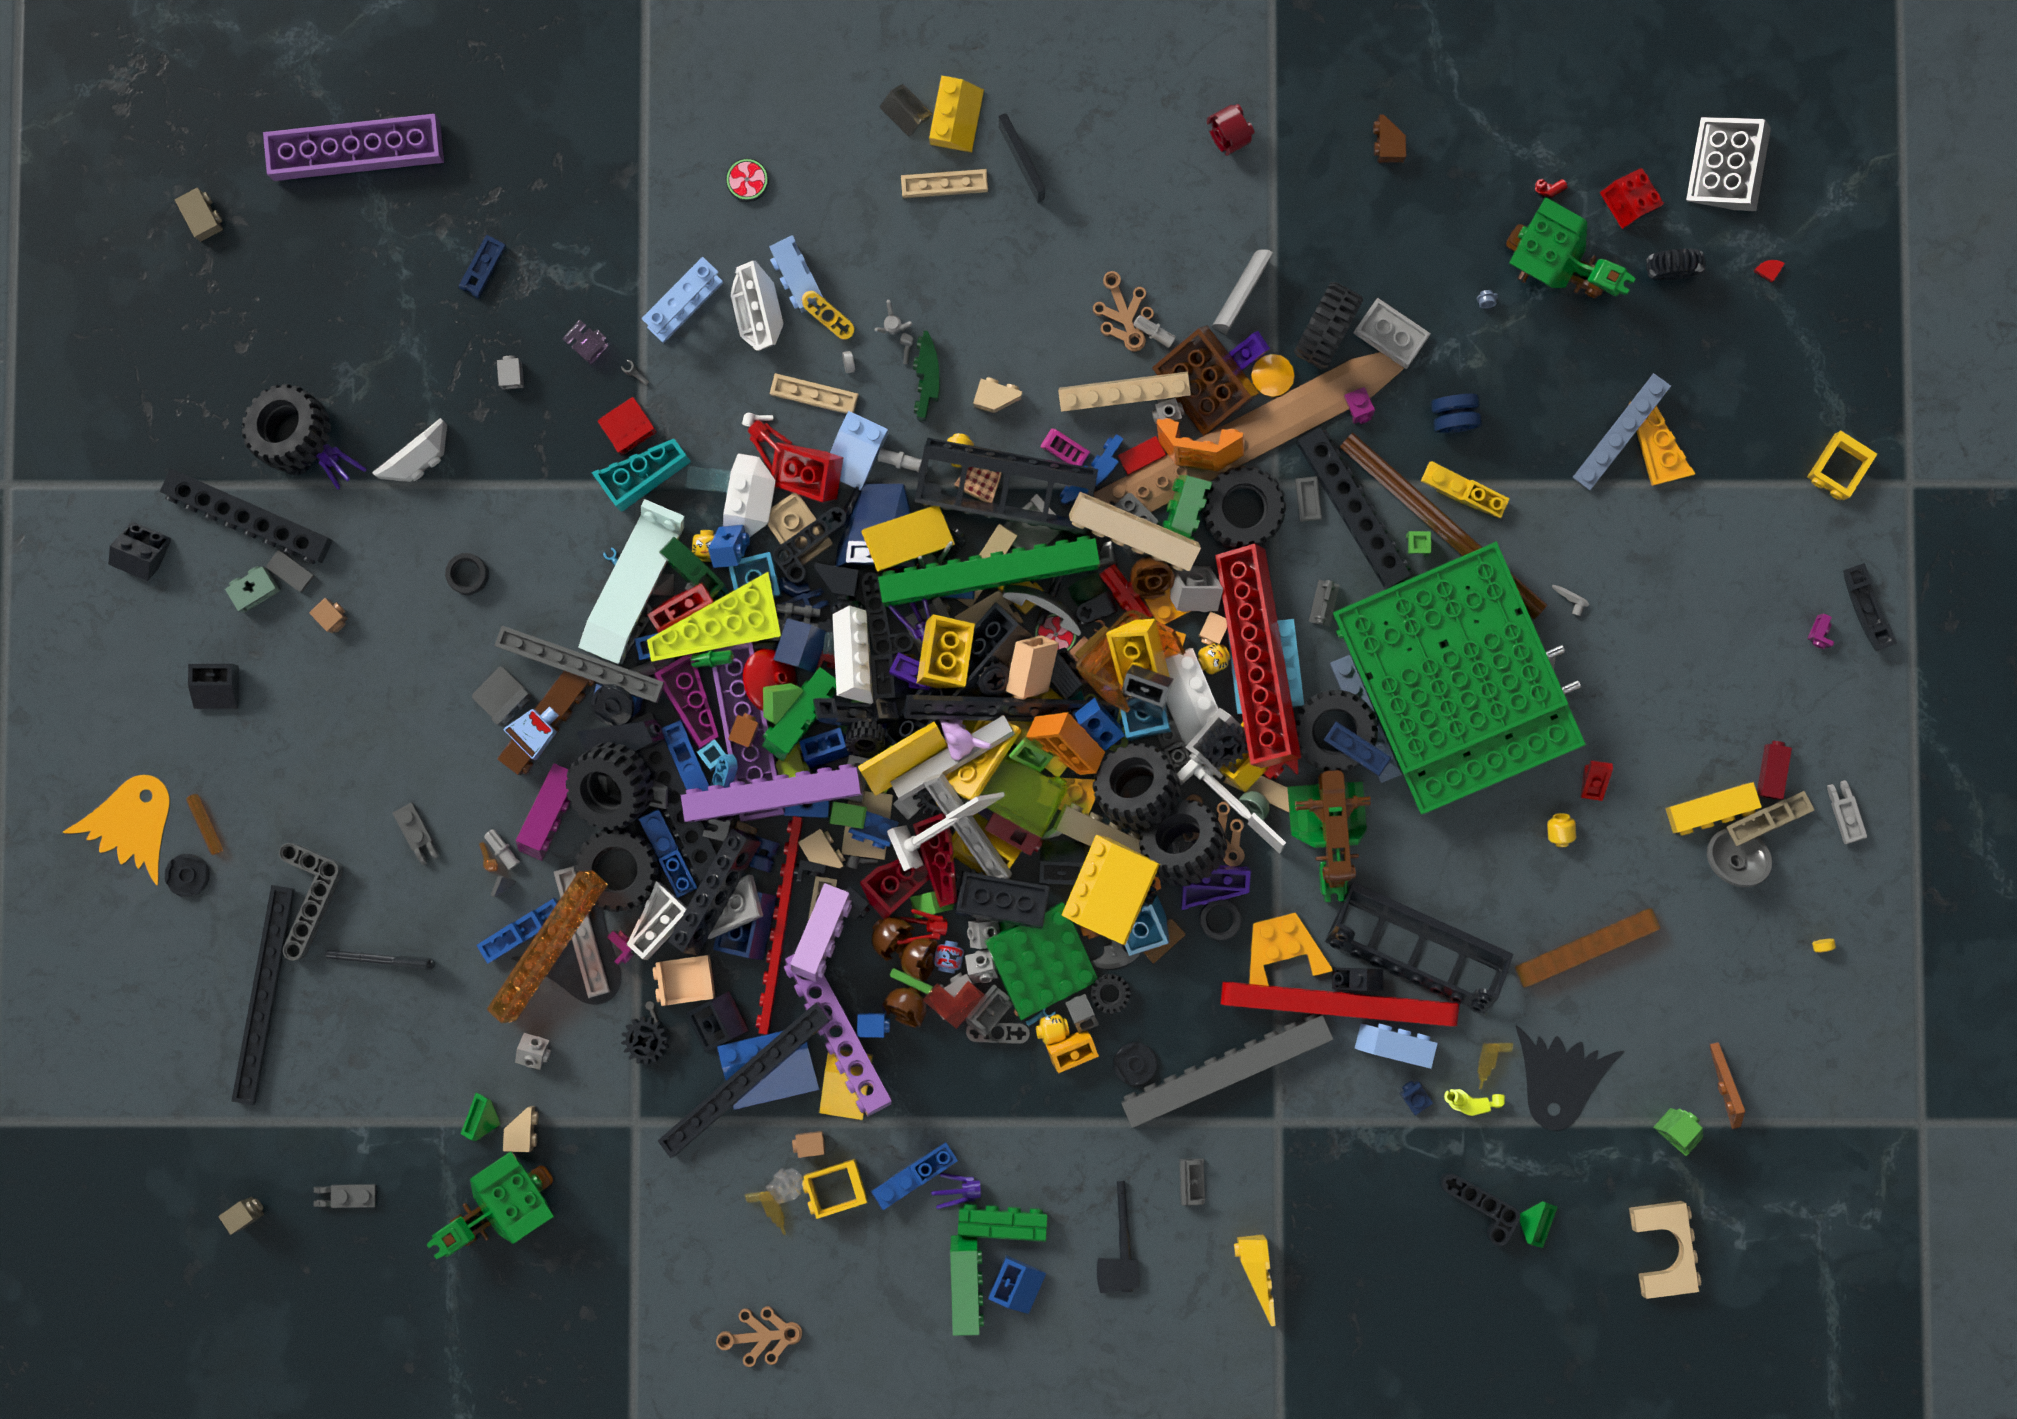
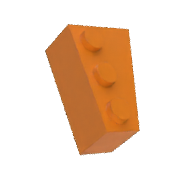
M1069 713L1036 716L1026 736L1028 740L1033 741L1035 739L1044 745L1042 749L1047 753L1051 750L1060 756L1059 761L1079 775L1097 773L1105 751L1098 743L1090 737L1086 730Z

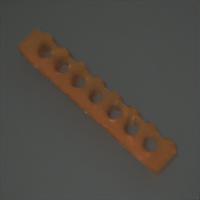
M593 870L579 871L488 1006L487 1010L500 1023L513 1022L518 1019L608 885Z

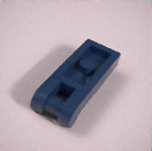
M486 235L459 284V289L467 290L472 293V296L480 298L486 283L507 246ZM473 277L478 279L476 285L471 283Z

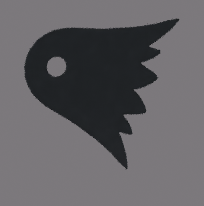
M595 905L592 906L590 920L610 992L588 998L566 918L563 926L564 937L554 933L545 934L550 950L543 947H534L539 956H517L511 958L540 972L578 1000L591 1005H599L611 1000L618 992L621 984L620 968L614 962L616 957L610 940L607 938L608 933L602 909Z
M1516 1025L1525 1062L1528 1106L1533 1119L1540 1126L1549 1130H1562L1573 1124L1581 1114L1587 1100L1603 1075L1624 1051L1614 1052L1597 1060L1598 1050H1596L1584 1059L1582 1042L1575 1044L1566 1053L1563 1042L1556 1036L1547 1050L1546 1044L1541 1037H1538L1537 1045H1535L1530 1037ZM1550 1103H1557L1560 1106L1558 1115L1552 1116L1548 1113L1547 1107Z

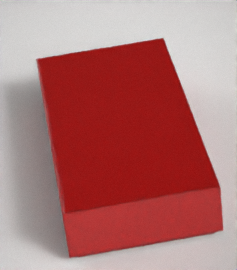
M1155 436L1119 454L1117 457L1126 474L1129 475L1161 459L1166 454Z

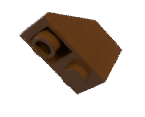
M1380 114L1377 121H1374L1373 133L1377 135V143H1374V156H1377V162H1404L1406 158V135L1384 114Z

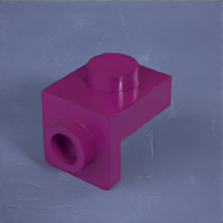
M1365 387L1344 395V399L1353 416L1352 421L1354 424L1358 422L1363 424L1372 419L1375 409Z
M614 930L607 938L623 952L614 962L617 965L622 962L626 964L634 955L632 953L633 950L627 945L630 938L623 931L620 930L618 933Z

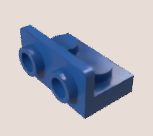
M866 811L864 829L851 827L848 832L853 834V839L864 842L866 838L873 841V846L885 849V846L891 847L892 844L887 831L898 827L899 822Z

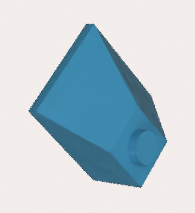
M1158 895L1153 896L1154 900L1148 899V907L1142 905V911L1139 912L1125 944L1129 956L1170 942L1166 914Z

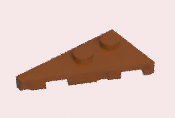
M1719 1042L1710 1044L1719 1080L1717 1084L1718 1090L1723 1095L1732 1129L1739 1128L1742 1125L1745 1109Z

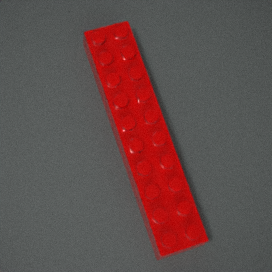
M1252 544L1215 555L1219 580L1223 587L1222 598L1250 764L1259 768H1265L1300 759L1301 753L1266 551L1264 548Z

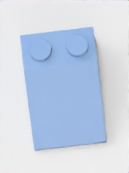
M848 411L839 429L830 453L844 457L840 482L853 488L857 486L861 491L889 432L888 429Z

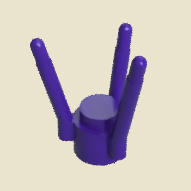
M329 444L324 445L323 448L325 449L323 452L318 453L316 456L320 460L319 464L324 468L336 489H340V485L329 467L333 466L346 481L350 480L337 464L339 460L337 456H340L360 470L366 471L365 467L342 453L337 447L332 448Z
M923 598L924 609L927 619H929L931 612L927 599ZM911 602L910 606L919 621L915 624L916 629L898 610L889 605V609L910 630L914 638H919L923 642L927 620H923L915 603Z
M941 1173L940 1176L943 1178L966 1183H962V1189L931 1192L933 1196L962 1194L964 1197L937 1205V1209L975 1201V1198H981L980 1180L974 1181V1177Z

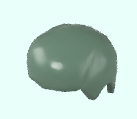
M1249 791L1239 798V801L1249 810L1251 815L1255 813L1262 821L1269 814V801L1260 792Z

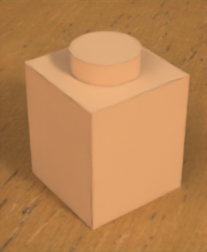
M1210 611L1198 636L1202 638L1201 642L1206 645L1220 644L1227 629L1226 618Z

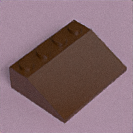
M1208 325L1198 328L1152 367L1157 375L1188 372L1191 395L1174 398H1176L1178 403L1181 402L1183 410L1203 436L1259 394Z

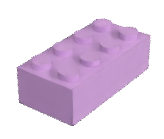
M824 883L791 961L792 973L817 982L818 977H823L827 967L825 960L827 957L831 958L835 948V936L840 937L844 926L842 925L843 917H848L852 908V901L848 892Z

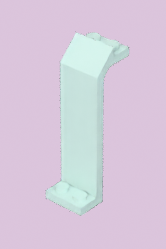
M644 499L641 505V516L587 620L578 648L585 650L591 655L602 657L612 664H623L626 658V645L667 563L659 551L673 537L679 539L684 529L683 515Z

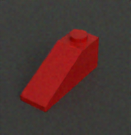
M701 583L659 604L647 615L658 633L713 603L714 600L704 584Z

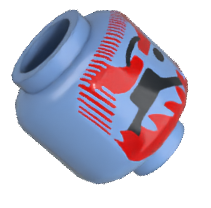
M945 940V944L937 946L934 965L938 967L939 971L955 973V970L961 969L964 950L957 947V942Z

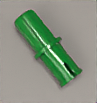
M710 650L708 653L693 654L691 661H699L691 664L694 668L704 666L714 668L717 665L732 663L734 661V654L731 650L719 652Z

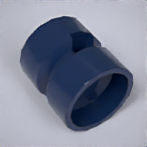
M753 835L761 844L749 866L770 873L774 863L772 856L777 854L780 844ZM760 848L766 850L765 856L758 854Z

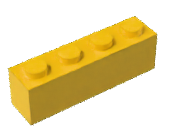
M1754 782L1665 809L1673 833L1680 832V835L1683 836L1693 833V828L1701 826V829L1713 827L1714 822L1718 820L1726 823L1735 820L1734 816L1741 813L1743 817L1756 813L1755 809L1761 808Z

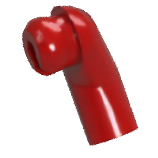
M1540 179L1535 183L1536 192L1549 198L1568 188L1563 179L1553 185L1548 184L1544 179Z

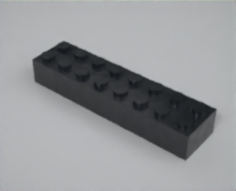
M995 602L974 626L966 686L957 688L930 687L929 691L919 689L915 695L980 697L982 692L977 684L979 681L978 674H982L984 667L991 666V663L998 664L1000 662L1007 666L1013 659L1016 642L1029 639L1033 635L1009 611ZM994 674L990 681L993 682L997 676ZM904 708L898 713L899 719L890 722L885 728V738L892 745L897 744L932 722H935L943 736L939 719H905Z

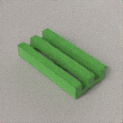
M893 968L890 977L926 994H930L933 988L932 985L915 980L896 968Z

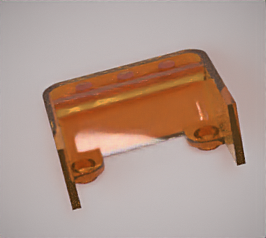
M1136 610L1124 613L1076 663V668L1080 675L1105 701L1127 713L1130 711V708L1121 693L1122 686L1118 683L1106 633L1134 620L1152 619ZM1156 621L1163 652L1169 648L1184 655L1186 652L1175 630Z

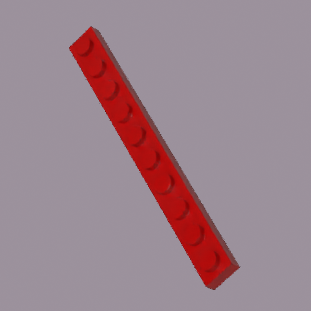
M793 816V821L789 820L787 833L791 834L789 842H785L784 855H787L786 864L782 863L780 876H783V884L778 885L777 898H780L779 907L775 906L773 919L777 920L776 927L772 928L770 933V941H773L772 950H768L766 963H770L769 971H765L763 977V984L766 985L765 993H761L759 1006H763L762 1015H758L756 1021V1028H759L760 1034H769L794 882L793 875L798 857V842H800L804 819L802 817Z

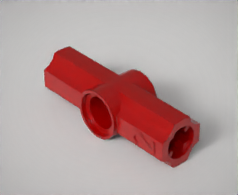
M1115 564L1099 575L1111 590L1113 598L1123 610H1126L1133 621L1150 619L1153 616L1141 600L1140 594L1134 592L1131 582L1125 579Z

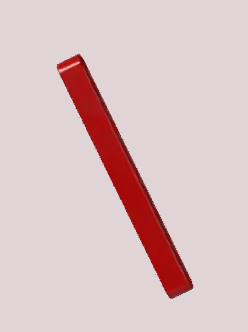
M1222 982L1220 1003L1228 1006L1444 1026H1457L1459 1004L1450 1002L1235 982Z

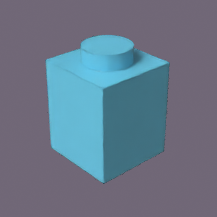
M715 739L697 752L711 771L715 770L718 758L727 755Z

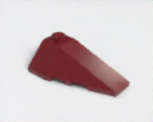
M942 813L913 824L916 836L945 819V814ZM949 827L920 845L939 907L957 902L953 843Z
M918 850L923 862L921 867L917 869L913 867L904 871L899 859L894 862L877 867L860 882L870 905L883 919L893 914L930 880L921 850Z

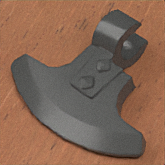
M1111 939V944L1104 945L1103 955L1092 959L1091 964L1102 969L1119 968L1133 962L1140 954L1137 953L1129 956L1128 952L1122 948L1121 943Z

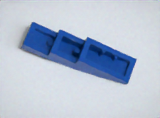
M553 898L476 946L487 964L565 918V912L557 899Z

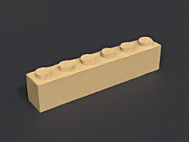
M1188 372L1061 387L1058 390L1061 412L1191 395Z
M1079 492L1069 514L1070 521H1073L1072 524L1081 529L1087 527L1092 530L1093 534L1099 537L1108 536L1112 538L1114 543L1120 546H1124V544L1129 545L1133 551L1139 554H1144L1145 552L1152 555L1151 557L1155 560L1171 563V567L1179 571H1183V569L1190 571L1201 549L1199 543L1082 492Z

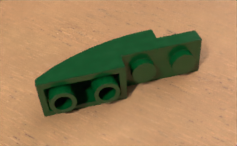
M923 331V337L919 336L917 342V349H920L919 358L915 357L913 364L916 376L924 378L919 380L917 392L921 393L920 401H915L914 413L917 414V420L926 421L929 402H938L940 392V373L936 350L928 331Z
M673 537L659 551L664 559L687 583H690L693 587L703 583L714 602L730 593L724 587L725 584L677 538Z

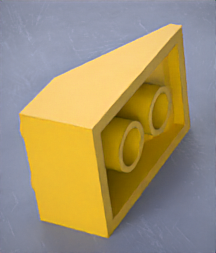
M840 1050V1053L848 1057L853 1051ZM828 1052L819 1113L863 1120L864 1113L860 1112L856 1104L858 1098L855 1092L850 1093L845 1083L848 1081L845 1073H839L835 1062L838 1060L834 1054L830 1055ZM867 1054V1056H868V1058H869V1060H870V1062H871V1064H872L873 1055H872V1054ZM854 1066L850 1072L854 1076H860L863 1073V1069L859 1066ZM868 1085L861 1088L863 1095L867 1096Z

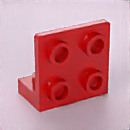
M1642 168L1614 181L1600 192L1622 229L1629 226L1639 217L1664 204Z
M633 397L598 420V423L621 456L657 433Z

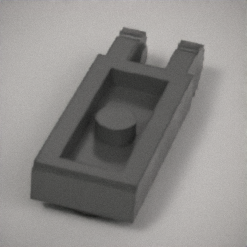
M412 802L392 813L412 851L415 852L422 865L427 863V859L420 849L427 845L429 853L434 859L439 857L432 842L434 840Z
M376 1184L314 1187V1193L317 1194L331 1192V1200L314 1201L315 1207H376Z

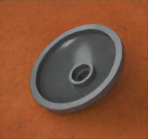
M1724 829L1717 832L1708 844L1707 858L1712 870L1718 877L1737 887L1759 885L1767 878L1771 871V854L1759 837L1736 847L1728 830Z

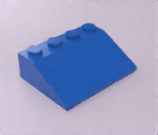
M783 1031L717 1046L725 1080H728ZM809 1040L733 1105L734 1110L820 1090Z

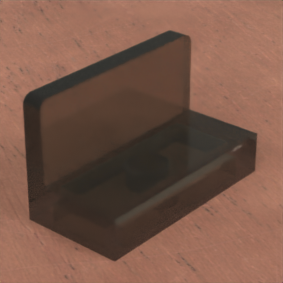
M904 84L892 89L880 105V109L907 136L913 135L917 127L927 121L933 114Z

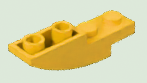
M1433 461L1429 462L1421 479V482L1436 489L1437 492L1497 518L1502 517L1509 498L1474 480H1468Z

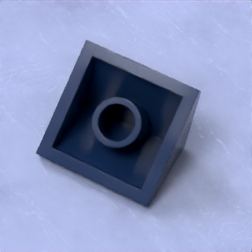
M787 618L773 660L815 674L828 632L816 626Z

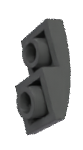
M1171 719L1169 720L1171 732L1156 736L1163 752L1167 755L1173 767L1176 768L1188 763L1191 758L1187 748H1185V743L1180 736L1175 721Z

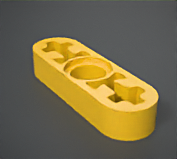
M807 291L803 294L801 301L804 308L840 339H848L853 335L854 326L851 321L816 291ZM809 297L811 299L816 297L815 301L821 306L819 310L813 304L808 306L809 302L807 299ZM828 309L834 312L833 318L828 321L822 318L823 312ZM837 320L843 326L847 325L848 332L842 331L840 333L841 329L835 324Z

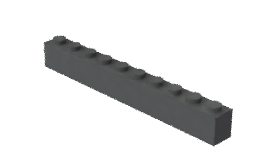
M1310 1014L1304 1017L1305 1021L1297 1024L1296 1021L1284 1026V1031L1279 1033L1276 1030L1265 1034V1039L1259 1042L1253 1039L1246 1042L1243 1049L1238 1051L1236 1048L1224 1052L1225 1056L1218 1060L1216 1056L1205 1060V1065L1197 1068L1194 1065L1185 1069V1074L1179 1077L1174 1074L1165 1078V1083L1157 1086L1156 1083L1144 1087L1145 1092L1138 1095L1136 1092H1132L1124 1096V1101L1121 1104L1131 1127H1136L1333 1040L1323 1015Z

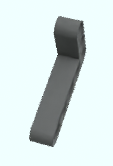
M286 843L279 849L281 860L315 875L283 948L285 958L294 961L301 960L307 955L342 877L343 866L340 862L304 846ZM290 847H293L296 852L292 859L287 855ZM311 855L316 861L313 867H309L307 864V859ZM330 864L335 867V873L332 876H329L327 873V867ZM321 884L325 885L327 889L324 896L318 893V887ZM313 904L318 909L315 916L309 913V908ZM304 924L309 929L306 936L300 933V928ZM293 945H297L300 949L298 956H294L291 953Z

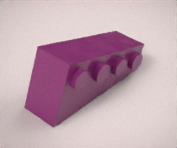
M687 654L654 674L656 680L665 683L663 692L700 750L712 740L718 741L719 735L698 669L694 668L691 664L695 663V661H691L693 654Z
M553 763L516 839L519 852L543 861L551 845L552 838L560 827L563 813L567 812L571 803L567 797L569 790L566 789L568 769Z

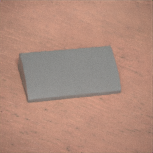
M1257 250L1214 321L1212 325L1214 329L1227 335L1268 265L1273 252L1270 250Z

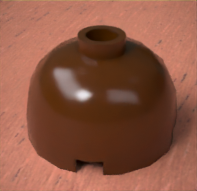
M1152 555L1142 557L1136 561L1130 573L1134 592L1140 594L1144 599L1162 597L1165 595L1164 591L1169 587L1171 589L1175 581L1174 572L1169 563L1155 560L1151 557Z
M893 916L884 920L880 919L872 928L874 931L871 937V944L877 954L884 960H891L893 958L891 954L894 952L899 954L902 946L906 945L897 944V941L912 938L913 934L910 933V930H914V928L900 917Z
M920 938L902 946L899 958L901 959V966L905 974L921 982L930 977L935 968L934 961L932 962L933 956L939 945L936 940Z
M909 987L908 989L897 988L886 997L882 1010L888 1016L890 1013L897 1016L894 1020L906 1026L916 1028L917 1025L919 1027L922 1025L927 1013V1006L918 989L914 987Z

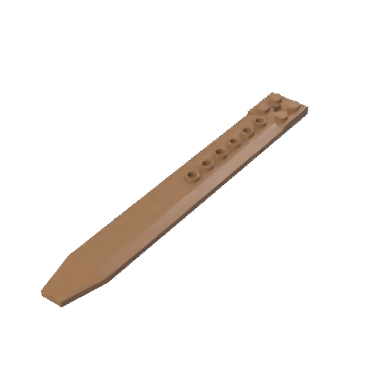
M1381 352L1351 359L1195 440L1199 442L1211 441L1218 445L1222 429H1236L1239 432H1243L1244 456L1220 471L1175 465L1169 455H1166L1096 491L1094 498L1108 504L1112 501L1118 503L1126 494L1132 493L1150 512H1153L1168 504L1170 499L1173 500L1175 491H1172L1173 483L1176 478H1179V475H1188L1211 482L1221 472L1224 473L1232 467L1237 468L1349 410L1344 399L1345 394L1365 387L1369 398H1372L1398 375L1404 367Z

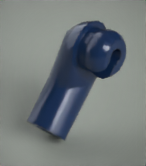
M782 577L779 580L780 590L790 597L810 592L808 582L795 585L787 577Z

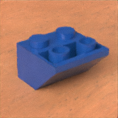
M1006 1255L988 1295V1299L1009 1309L1029 1314L1046 1272Z

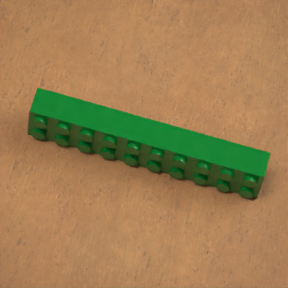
M1083 536L1077 538L1076 542L1069 543L1068 540H1060L1055 542L1054 546L1049 547L1045 543L1034 545L1032 550L1025 551V547L1012 549V553L1004 554L1003 551L993 552L987 558H982V555L969 557V561L960 562V559L947 561L948 565L939 566L938 563H931L925 565V569L917 570V567L905 568L903 573L896 574L894 570L882 573V576L878 577L882 603L884 607H888L889 605L894 606L922 601L923 598L928 600L1099 569L1100 561L1096 539H1090V536Z

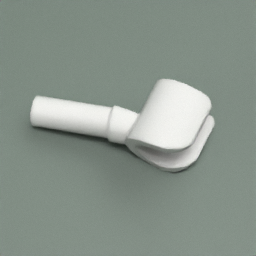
M746 413L742 424L750 427L757 420L773 421V415L759 416Z

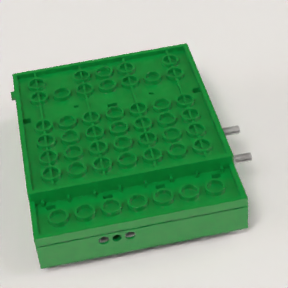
M1497 541L1333 612L1339 630L1336 631L1339 639L1343 638L1421 815L1586 745L1564 695L1581 688V684H1579V681H1575L1566 686H1560L1549 659L1564 653L1565 648L1561 645L1545 652Z

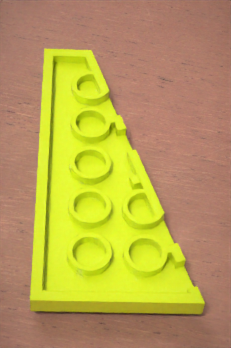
M764 573L647 639L651 662L781 636L769 573Z

